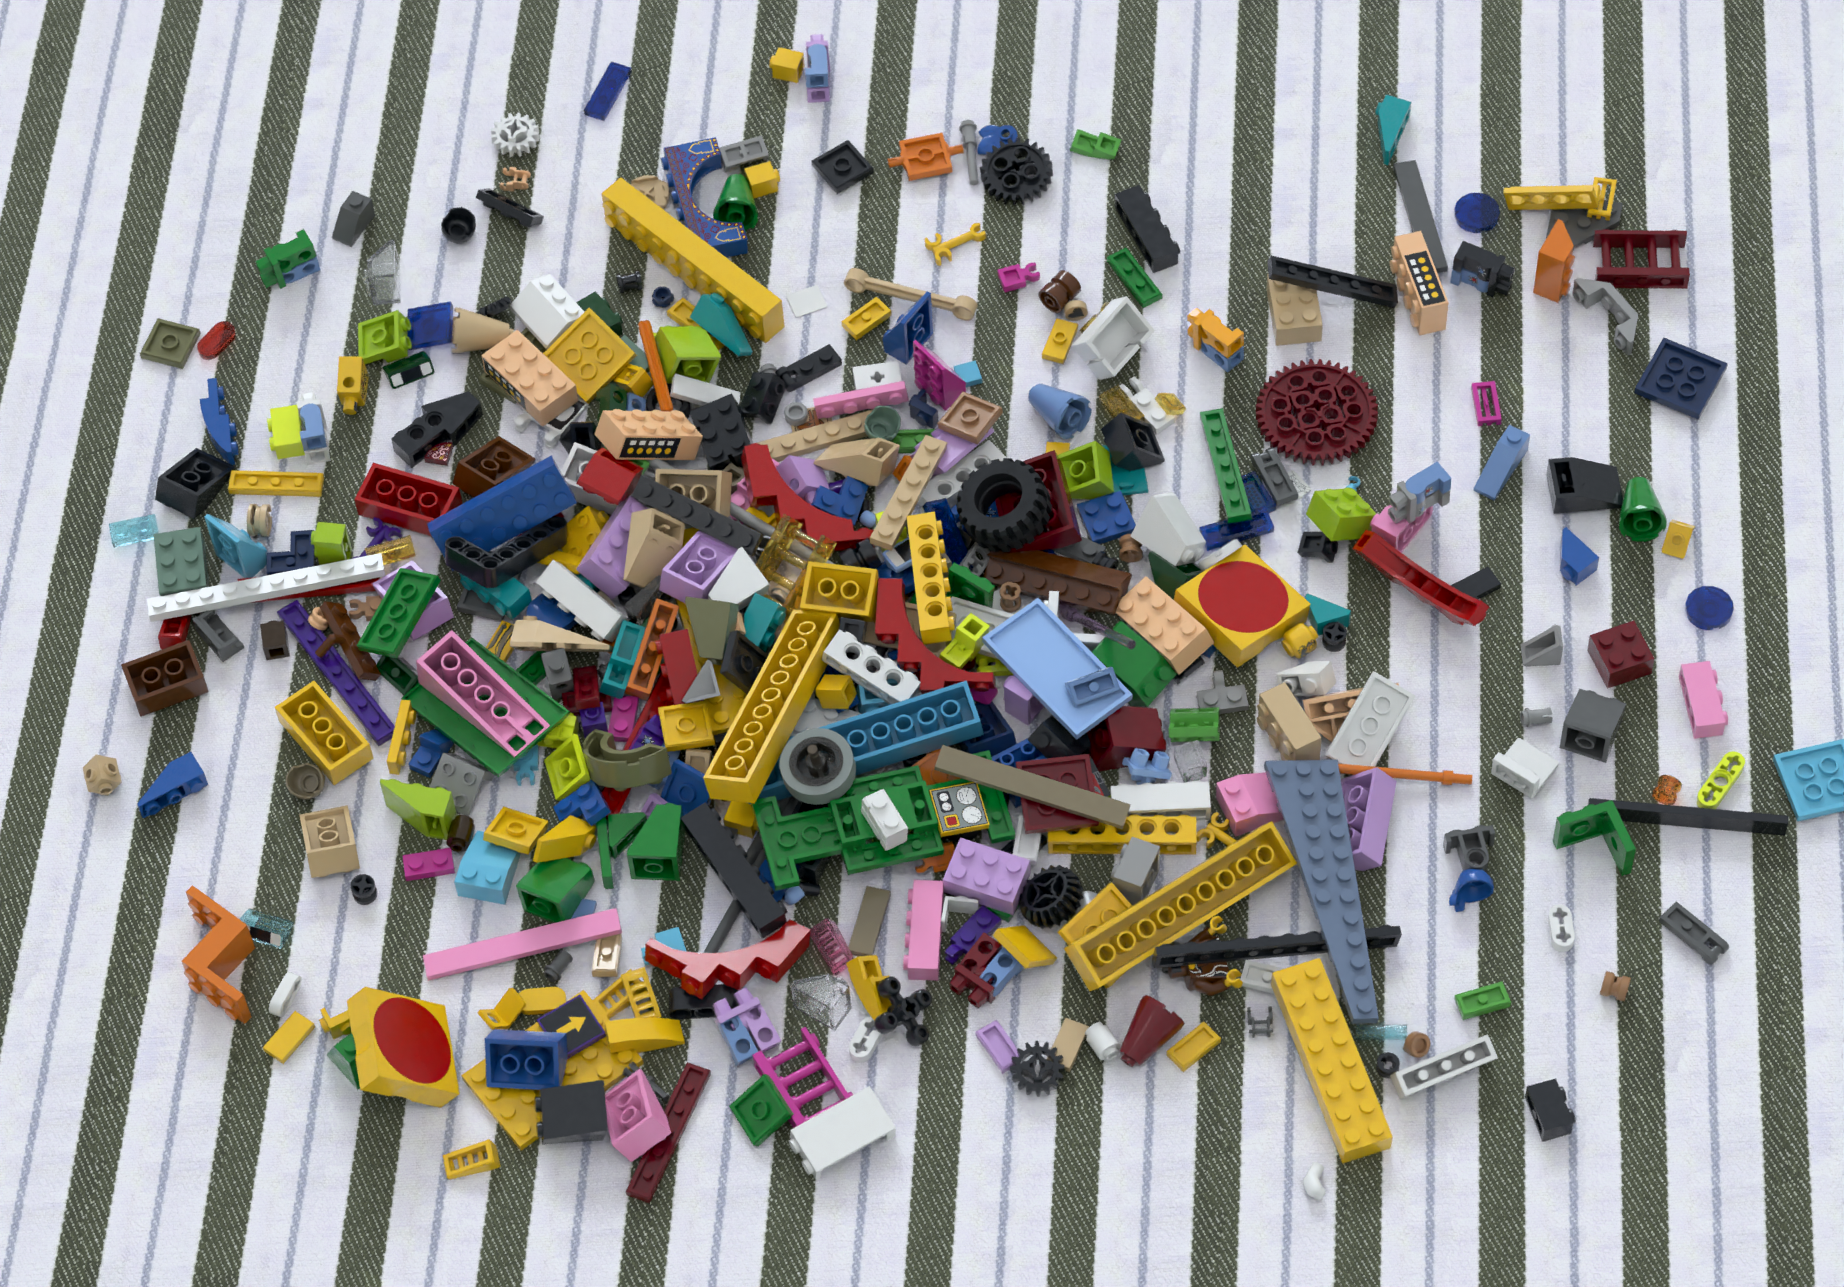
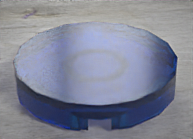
M1469 193L1462 196L1456 202L1454 208V218L1458 226L1471 233L1491 230L1497 224L1500 215L1499 205L1495 199L1483 193Z
M1702 586L1694 589L1688 595L1685 603V612L1688 620L1697 628L1704 630H1713V628L1718 627L1719 629L1723 628L1730 622L1734 610L1733 601L1729 594L1721 588L1714 586Z

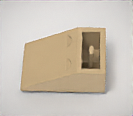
M882 438L831 444L814 461V464L826 471H835L844 477L849 476L863 481L868 486L878 487L895 470L900 445Z
M653 508L632 512L623 580L656 595L659 594L662 569L681 550L685 523Z

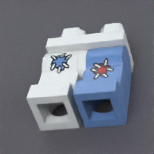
M315 392L301 394L302 402H298L297 407L304 430L300 431V437L307 464L331 461L325 432L327 425L321 401L316 399Z

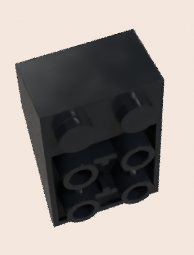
M1575 457L1548 460L1546 476L1553 514L1622 508L1623 496L1616 466Z

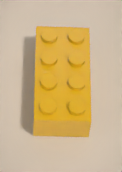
M312 681L275 706L280 724L333 785H336L374 759L369 742L315 681Z

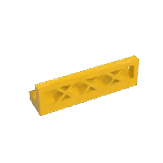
M1599 185L1521 186L1504 188L1503 194L1509 210L1598 208L1601 189Z

